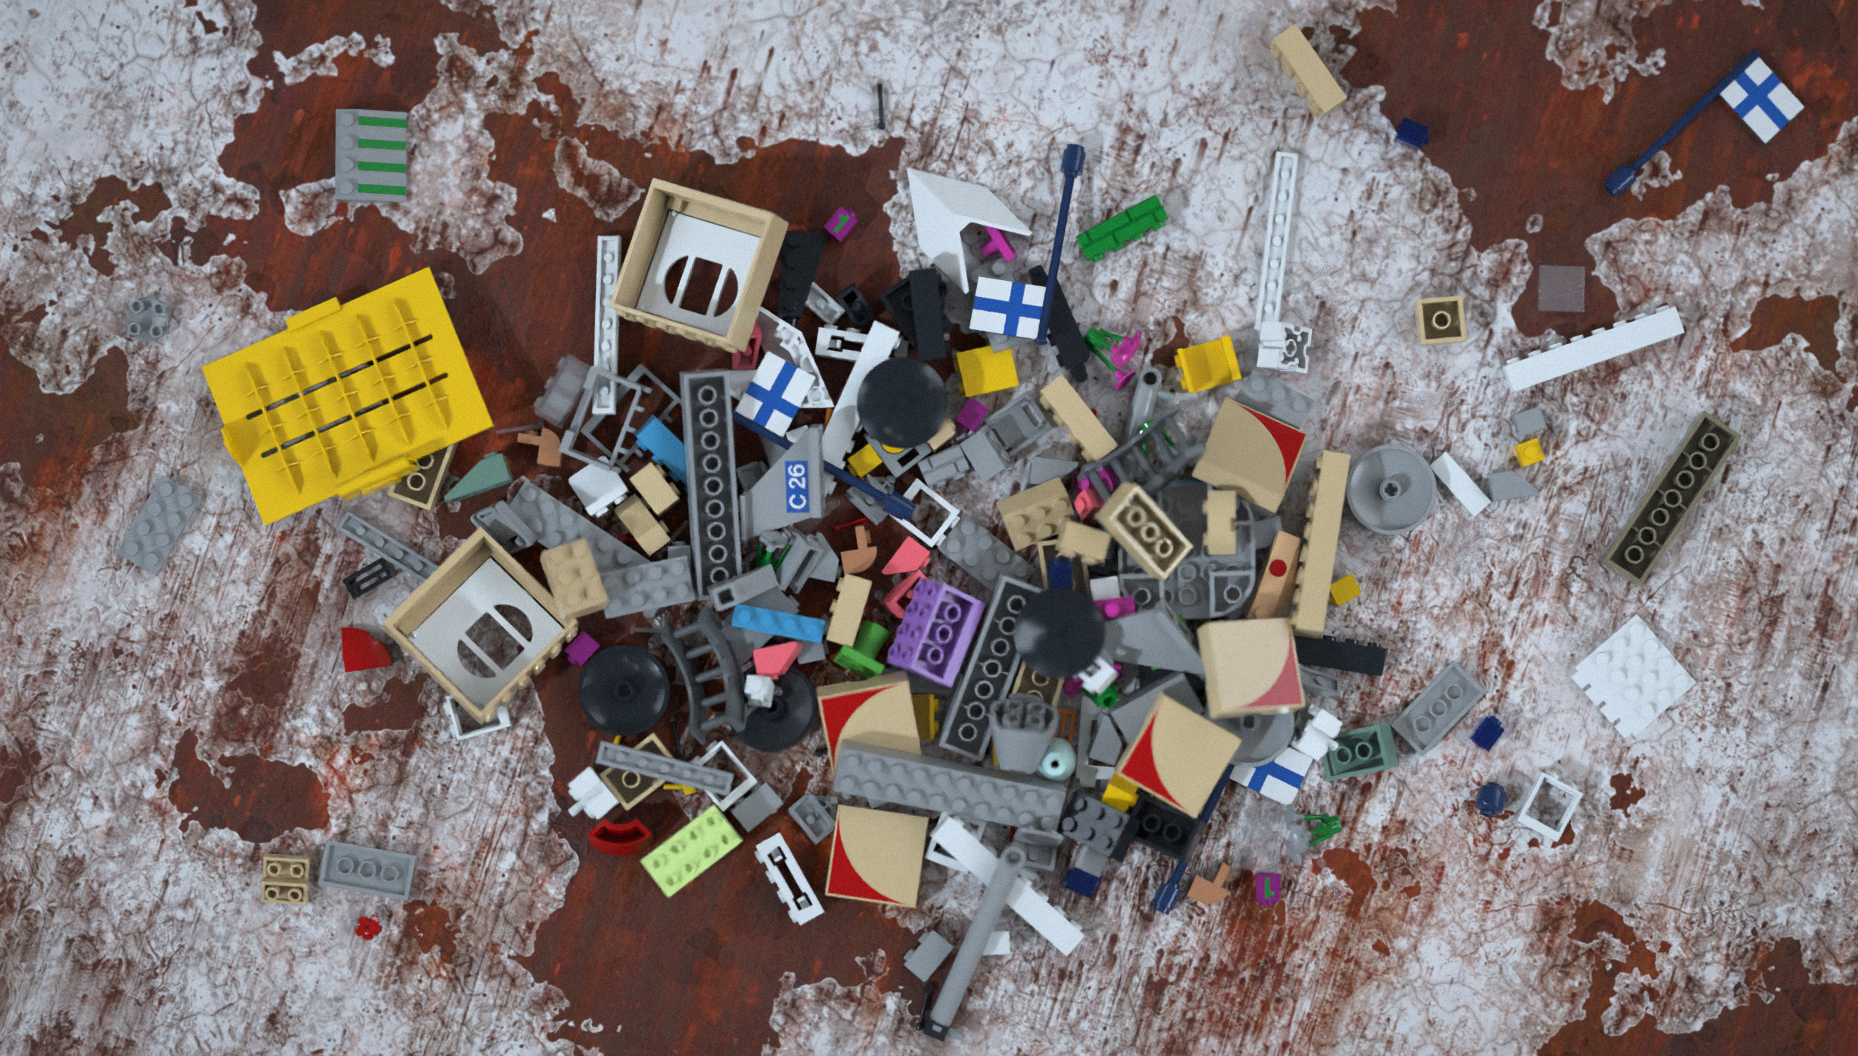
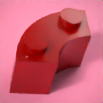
M603 819L588 833L590 845L603 853L615 856L636 854L654 843L652 833L637 819L622 825L612 824Z

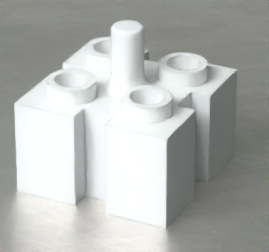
M1262 322L1260 340L1264 341V343L1259 344L1257 367L1283 373L1307 374L1309 356L1306 355V347L1311 345L1312 329L1284 322Z
M1305 701V707L1301 708L1296 714L1297 719L1294 722V731L1289 745L1312 759L1319 761L1326 754L1328 748L1333 751L1337 749L1338 743L1332 739L1339 734L1342 722L1323 709Z
M588 767L568 784L571 788L568 792L578 801L568 810L573 817L584 809L591 819L595 817L601 819L620 803L593 767Z

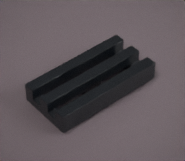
M380 558L342 581L346 585L348 592H350L352 599L355 600L392 579L393 576L383 558ZM381 564L382 568L353 585L350 584V581ZM383 572L386 573L385 577L355 593V588Z

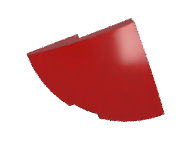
M341 628L345 673L393 666L391 655L381 640L377 641L369 635L370 632L363 629Z

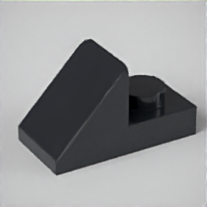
M854 282L835 295L838 303L845 310L857 329L876 317Z

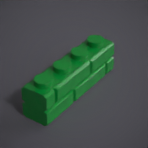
M1155 194L1077 235L1075 240L1086 261L1093 260L1096 263L1106 257L1104 253L1113 250L1115 253L1125 248V242L1131 239L1136 242L1146 236L1144 232L1153 229L1155 232L1166 226L1164 222L1168 220V216Z

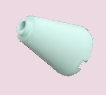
M1052 737L1044 758L1036 769L1037 775L1042 779L1056 782L1069 778L1077 766V754L1074 747L1063 738ZM1052 760L1059 761L1058 766H1051L1050 763Z

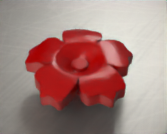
M372 914L370 918L360 916L357 920L359 925L354 930L357 936H362L363 939L368 941L372 940L374 935H378L382 931V925H379L380 921L377 915Z

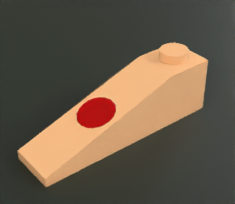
M1280 529L1278 530L1255 580L1253 590L1242 609L1247 619L1288 618L1293 608L1292 599L1295 590L1300 545L1299 537Z

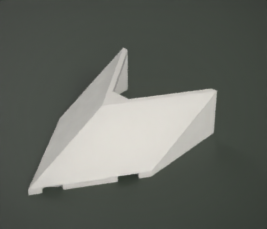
M907 168L919 248L964 297L969 295L960 232L970 222L1021 234L1028 240L1032 237V232L986 187Z
M760 307L757 321L762 333L761 345L765 354L769 351L816 377L799 408L834 407L802 332L763 307ZM728 370L730 396L741 401L757 370Z

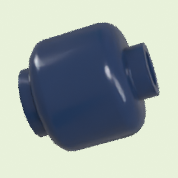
M1487 782L1486 785L1480 786L1475 806L1480 810L1481 815L1491 818L1493 815L1503 812L1507 799L1504 787L1494 782Z

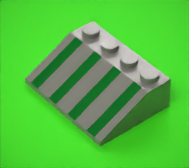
M336 109L335 200L339 203H406L407 113Z

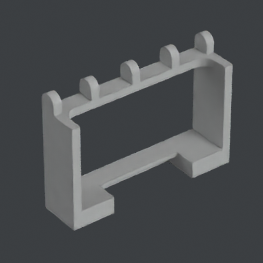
M640 363L627 379L638 383L646 374L674 399L658 417L660 422L666 419L672 424L674 420L668 414L678 404L682 407L681 399ZM624 384L618 387L616 405L628 393L631 387ZM593 415L580 431L611 458L612 453L591 435L607 415ZM635 443L628 454H625L621 460L617 458L615 463L628 473L630 469L625 465V462L635 452L641 458L644 454L638 450L639 445Z
M591 366L583 385L585 390L570 429L566 430L558 451L606 471L620 474L622 469L614 465L619 452L626 455L629 452L628 449L622 447L627 431L636 434L637 429L630 426L635 410L644 413L645 408L638 405L643 391L651 394L653 389L598 366ZM600 376L637 390L609 463L572 449Z

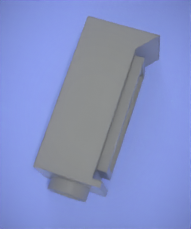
M796 534L797 539L775 574L781 590L785 591L789 586L794 593L799 594L825 549L819 544V539L812 534Z

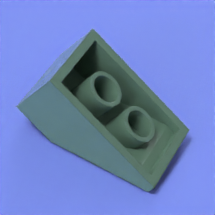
M497 451L484 455L485 459L479 461L444 497L445 501L451 504L513 483L514 479L506 456L497 453Z
M1390 722L1340 732L1332 739L1338 743L1337 749L1333 751L1328 748L1326 754L1322 757L1327 782L1399 766Z

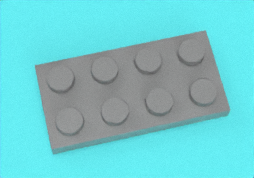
M1004 257L966 270L968 288L973 301L975 300L979 277L1015 282L1009 264ZM986 333L994 354L1033 341Z
M162 475L117 554L158 576L203 497Z
M966 513L937 548L938 551L992 594L1000 573L1027 582L1036 571L1035 568Z
M687 556L599 573L609 600L606 609H604L606 619L696 600Z
M1453 660L1407 706L1390 726L1423 757L1486 691Z
M326 840L318 885L408 901L417 856Z

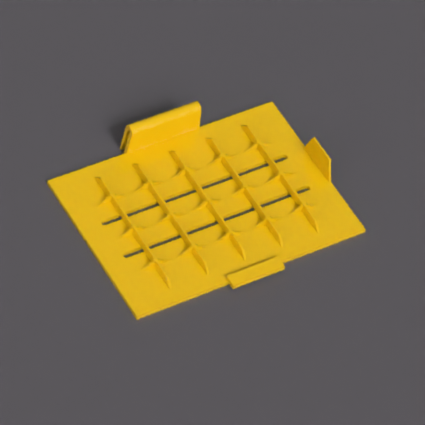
M430 267L341 306L337 297L327 300L285 319L288 329L201 367L224 423L221 433L224 438L225 448L242 468L264 526L336 495H339L346 502L361 495H372L401 482L402 477L420 470V467L413 464L418 459L494 426ZM429 335L433 336L431 340L415 346L413 343ZM410 344L411 349L379 363L377 362V358ZM373 360L374 365L343 379L340 378V374ZM448 373L447 378L430 385L429 380ZM336 377L337 379L336 382L304 395L302 392L331 378ZM424 382L426 383L427 387L393 401L392 396ZM299 393V398L267 412L266 407ZM389 399L390 403L356 417V412ZM262 409L263 414L247 420L248 415ZM349 415L352 416L351 420L319 434L318 429ZM314 431L315 436L282 450L281 445ZM277 447L279 452L262 458L263 453Z

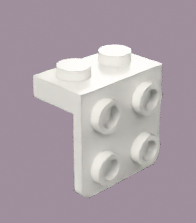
M601 456L598 458L601 461L609 463L608 459L605 456ZM589 464L568 480L591 517L595 515L597 518L609 511L608 506L614 502L618 505L628 498L626 494L630 492L616 472L606 471L592 464Z

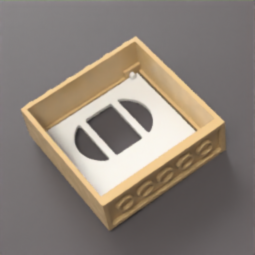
M653 178L609 307L616 310V315L635 323L638 321L654 329L658 327L665 332L674 335L680 334L693 341L697 339L712 347L719 346L735 354L737 350L745 352L789 223L767 211ZM689 256L674 301L671 304L665 292L666 276L670 268L678 260ZM697 258L723 265L706 315L680 308ZM732 269L738 281L737 297L729 310L720 316L714 317L729 271Z
M479 527L382 622L384 630L481 725L485 721L489 723L496 716V711L501 705L505 707L513 699L512 695L517 689L521 691L530 682L528 679L533 673L538 675L545 668V661L549 657L554 659L561 652V646L565 642L570 643L578 635V621L574 618L563 622L555 599L482 527ZM492 556L518 583H520L524 587V589H522L494 560H492L489 557ZM533 598H535L565 628L563 629L535 600H533ZM510 605L521 610L531 623L533 631L532 641L528 642L494 609V606ZM485 613H489L524 647V651L504 670L500 669L465 634ZM407 638H408L430 661H432L478 708H480L481 711H479L453 684H451V683L407 640ZM459 640L467 645L496 674V677L482 678L469 673L462 666L458 658L457 646Z

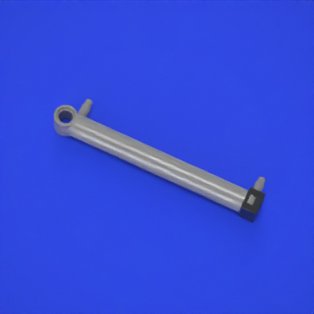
M1154 367L1145 368L1138 377L1120 447L1139 434V431L1142 430L1141 424L1151 420L1157 397L1172 401L1176 398V394L1159 389L1162 376L1160 371ZM1148 373L1154 374L1156 383L1153 385L1146 384L1144 375ZM1131 452L1119 461L1134 484L1139 460L1134 452ZM1116 474V477H1117V485H1118V488H1119V487L1121 486L1122 482H1121V480L1119 479V477H1118L1117 474ZM1112 491L1109 493L1112 496L1116 491ZM1100 522L1098 530L1111 534ZM1112 534L1104 561L1093 566L1088 565V571L1104 576H1109L1110 572L1119 574L1118 564L1113 563L1118 541Z
M1010 842L1004 849L934 1008L926 1022L923 1033L942 1042H944L946 1035L964 1041L966 1037L965 1034L950 1027L1018 874L1036 880L1038 874L1033 872V870L1022 866L1027 852L1025 846L1020 842ZM1016 851L1020 854V858L1016 860L1011 859L1008 853Z

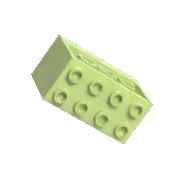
M715 804L641 860V862L669 898L741 843L743 839Z

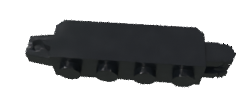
M1038 265L1029 269L1028 272L1032 285L1046 287L1048 275L1043 267ZM1057 280L1047 339L1050 346H1055L1058 355H1055L1059 367H1064L1066 371L1071 370L1076 382L1084 383L1088 379L1084 363H1087L1090 354Z

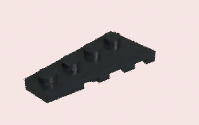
M786 231L782 248L778 318H802L829 233Z

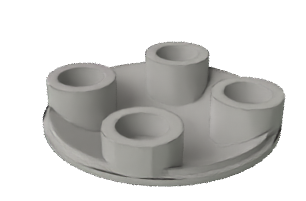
M143 297L132 301L126 313V326L129 334L143 342H152L160 339L167 332L170 325L168 308L162 301L153 297Z

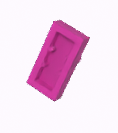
M985 226L992 237L980 246L982 253L986 257L998 250L1001 251L1007 262L1019 257L1003 230Z
M1113 468L1103 469L1097 473L1108 492L1118 489L1116 472ZM1080 473L1073 474L1076 497L1084 489L1095 488L1089 477L1078 481L1077 476Z
M1133 596L1093 601L1100 610L1104 621L1135 613Z

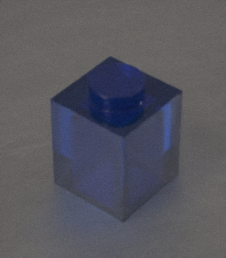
M1404 117L1393 141L1419 151L1421 146L1426 147L1430 134H1427L1429 127Z
M1054 557V561H1049L1048 589L1057 587L1072 589V562H1067L1066 557Z
M1491 715L1490 718L1483 716L1468 739L1484 751L1489 752L1505 729L1501 727L1502 722Z
M1074 866L1072 870H1067L1063 881L1066 882L1065 888L1091 899L1099 877Z

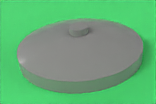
M1389 444L1368 450L1354 462L1348 473L1345 495L1351 513L1362 526L1382 535H1399L1415 529L1426 520L1435 504L1437 486L1430 465L1420 454L1405 446Z
M1209 702L1206 704L1203 715L1207 719H1211ZM1252 713L1241 717L1211 719L1236 733L1242 739L1229 763L1241 767L1262 766L1276 759L1288 746L1294 731V713L1269 715Z

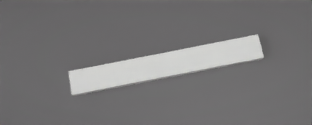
M1276 151L1254 330L1261 331L1262 322H1279L1299 154Z
M598 236L594 366L617 374L619 315L615 314L616 310L609 307L621 272L622 237ZM600 376L593 394L592 414L616 415L617 382Z

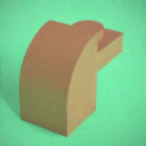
M542 427L541 436H538V432L525 430L524 434H518V443L539 446L538 465L561 468L563 453L558 451L561 440L554 432Z
M864 525L855 527L858 549L841 552L844 575L864 572L872 566L876 559L877 546L867 548V544L871 543L869 530H865Z
M1221 862L1212 882L1195 875L1186 896L1204 904L1220 902L1229 893L1228 890L1222 888L1223 883L1227 885L1233 872L1229 871L1231 866Z

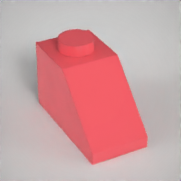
M757 318L746 351L737 350L736 354L732 353L733 370H755L762 338Z
M1096 488L1084 489L1073 503L1084 525L1094 528L1100 522L1095 515L1105 505V502Z
M908 536L881 573L886 576L914 572L919 567L924 569L931 560L928 557L930 552Z
M917 570L897 584L880 602L895 619L904 618L906 608L911 602L914 588L920 578L929 580L920 570Z
M795 641L753 650L757 676L770 677L772 681L779 679L778 676L785 675L802 650V643Z

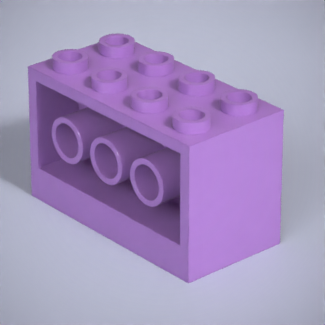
M920 578L914 588L911 602L906 608L902 624L897 630L893 646L889 649L886 662L928 682L952 688L986 604L944 583Z

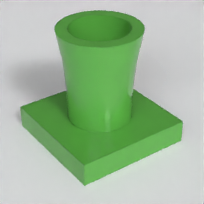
M863 620L853 648L843 645L833 661L867 679L879 676L884 665L874 660L891 634L882 626L868 620Z

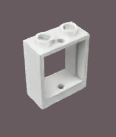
M916 479L903 496L913 500L921 489L951 512L950 516L932 539L928 538L904 519L901 521L890 514L889 516L929 547L933 548L934 545L939 547L947 537L943 533L948 527L953 529L961 519L957 516L960 511L920 480Z
M450 695L446 697L447 702H443L446 715H451L453 724H449L452 737H457L458 741L512 726L507 706L503 707L501 705L497 709L500 720L499 724L463 733L455 704L456 700Z
M715 740L706 748L708 751L706 755L702 758L698 755L690 763L702 766L722 749L746 776L747 779L723 800L716 793L705 790L724 812L758 781L723 741L718 743Z
M1547 770L1546 774L1539 772L1515 821L1554 842H1558L1583 793L1578 791L1579 787L1569 781L1564 784L1558 781V775ZM1543 781L1572 796L1555 829L1526 815Z
M941 812L937 825L949 813ZM956 815L959 819L978 825L976 834L980 837L982 836L986 822L980 819ZM933 838L931 839L925 855L926 859L963 873H968L969 870L958 860L935 852L934 848L937 841Z

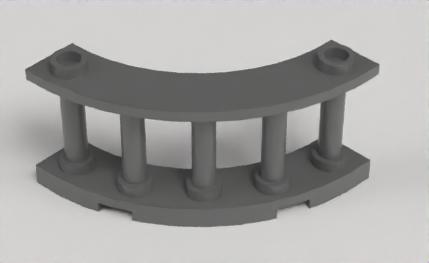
M1177 405L1173 408L1168 406L1160 410L1157 418L1131 441L1095 463L1091 461L1083 465L1077 480L1081 481L1089 477L1106 503L1111 495L1097 473L1112 466L1122 483L1133 484L1119 460L1134 452L1149 477V482L1140 488L1151 498L1184 474L1182 469L1188 464L1193 466L1207 449L1203 443L1194 446L1188 442L1174 419L1181 409L1180 406ZM1166 425L1182 448V454L1178 458L1175 457L1160 433V430ZM1152 437L1168 461V468L1161 473L1155 471L1141 448V445Z
M709 606L701 608L698 622L676 629L669 620L665 621L661 639L674 655L686 683L690 704L688 731L701 744H704L706 741L707 730L729 723L738 732L745 729L747 720V704L743 700V692L746 685L742 667L732 641H727L722 632V629H724L723 624ZM701 630L710 643L689 650L682 637ZM714 651L720 667L699 674L694 658ZM723 675L726 691L705 698L702 682ZM726 701L725 714L707 720V707Z

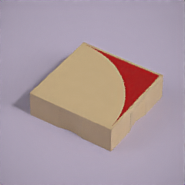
M1225 397L1208 435V440L1205 444L1207 451L1197 461L1192 476L1220 489L1236 491V494L1245 500L1275 513L1285 495L1308 433Z
M1290 618L1212 622L1197 629L1201 659L1206 672V690L1211 719L1241 717L1252 713L1263 715L1294 713L1305 707Z
M906 670L874 676L863 681H847L816 687L833 776L842 739L922 755Z
M1160 691L1146 714L1140 731L1130 741L1114 769L1118 775L1196 818L1242 739L1236 733L1211 719L1200 716L1191 710L1189 706Z
M838 804L825 895L916 908L928 817Z

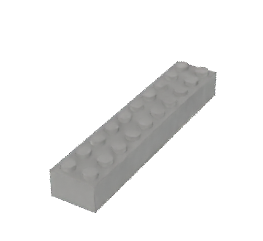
M725 368L679 372L695 598L698 601L711 600L707 587L742 574L729 371Z
M843 739L832 781L833 791L1015 827L1029 825L1035 827L1036 830L1044 832L1045 830L1057 831L1066 795L1064 783Z

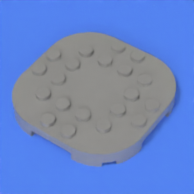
M1207 482L1171 483L1150 498L1193 547L1168 577L1162 580L1150 577L1118 542V579L1120 588L1125 597L1133 596L1134 608L1138 612L1155 608L1156 603L1163 599L1176 615L1183 614L1184 619H1214L1235 612L1247 601L1253 590L1256 578L1255 526L1252 511L1244 498L1236 494V555H1209L1208 546H1204V532H1208V514H1203V500H1208V491L1228 490L1220 489Z

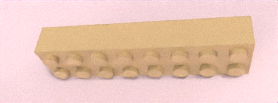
M1324 450L1321 456H1317V460L1314 462L1313 473L1316 474V478L1311 482L1309 492L1313 499L1310 500V504L1307 506L1306 517L1309 518V522L1304 526L1302 539L1306 540V544H1303V548L1300 550L1299 561L1303 563L1299 570H1297L1295 583L1299 584V588L1293 594L1292 606L1296 607L1295 611L1290 615L1293 635L1319 639L1324 630L1351 458L1350 454Z

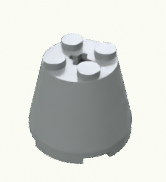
M1023 693L1009 694V698L1001 701L995 700L991 704L989 721L996 757L1002 770L1024 771L1026 773L1036 772L1058 725V711L1055 706L1050 707L1039 696Z

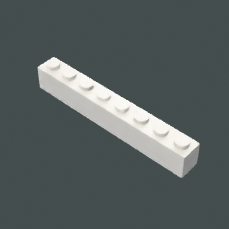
M1666 305L1655 309L1656 314L1648 316L1646 312L1634 316L1635 321L1626 323V320L1614 323L1613 329L1605 331V328L1602 327L1591 331L1592 336L1584 338L1582 334L1571 338V343L1563 346L1562 342L1549 346L1550 350L1544 353L1539 349L1528 353L1529 358L1521 361L1519 357L1506 361L1507 365L1502 369L1510 392L1513 393L1684 333L1676 307L1669 309V306Z
M876 320L823 434V460L842 470L846 464L843 461V457L846 452L851 453L855 444L852 437L855 431L860 433L863 426L857 411L859 387L872 368L885 360L892 359L889 357L892 349L897 350L902 340L899 337L900 331ZM824 471L825 497L827 493L832 495L837 482L833 481L835 476Z
M946 815L929 835L988 887L999 863V859L996 858L999 853L990 845L985 848L980 843L982 838L973 830L968 833L963 828L965 823L956 815L953 818ZM1017 876L1006 903L1064 955L1068 956L1084 937L1080 932L1082 927L1073 919L1070 922L1063 917L1066 913L1056 904L1054 907L1047 903L1049 898L1042 891L1038 890L1035 892L1031 889L1032 883L1026 877L1020 876L1019 878Z

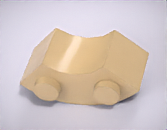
M1208 491V500H1203V514H1208V532H1204V546H1208L1209 555H1236V491Z
M634 493L613 510L650 556L671 540L666 534L670 530L662 520L657 522L648 510L651 506L644 497L639 499Z

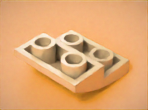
M265 853L263 856L261 902L307 905L310 856Z

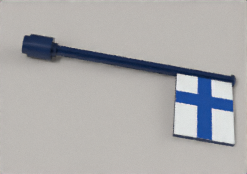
M1753 48L1738 65L1631 165L1624 166L1621 164L1605 179L1606 182L1603 184V187L1614 198L1617 195H1622L1637 181L1635 177L1637 175L1636 172L1718 95L1724 99L1764 144L1799 113L1804 106L1760 59V52Z
M1067 144V148L1063 152L1060 171L1064 173L1066 178L1046 287L979 277L970 330L1034 340L1038 345H1046L1048 343L1046 337L1074 181L1077 176L1082 175L1086 157L1083 146Z
M768 351L737 408L731 410L732 420L789 450L794 443L783 438L816 377ZM824 460V471L881 501V504L885 506L883 511L901 521L903 519L909 521L916 508L912 500L896 491H893L892 494H885Z
M1287 746L1281 755L1262 766L1241 767L1228 763L1214 786L1199 819L1207 825L1228 779L1238 782L1285 806L1292 804L1313 759ZM1179 861L1170 880H1167L1166 884L1161 882L1153 899L1154 904L1152 908L1166 915H1169L1170 911L1174 910L1182 891L1178 890L1180 887L1178 884L1187 867L1186 864Z

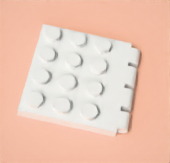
M1637 614L1574 668L1577 672L1571 676L1581 689L1587 684L1591 686L1585 691V694L1596 706L1604 701L1605 704L1599 710L1611 723L1617 718L1620 720L1614 727L1624 738H1627L1630 734L1636 736L1696 684L1694 679Z

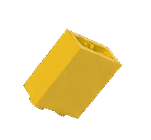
M990 345L956 353L957 359H953L955 372H960L962 381H958L960 394H965L966 399L1019 387L1011 348L994 354Z

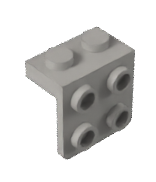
M1029 825L1018 828L1011 842H1020L1026 848L1027 854L1022 866L1028 869L1053 873L1057 848L1063 841V835L1058 834L1055 830L1039 831ZM1011 851L1009 857L1016 860L1020 858V854L1016 851Z

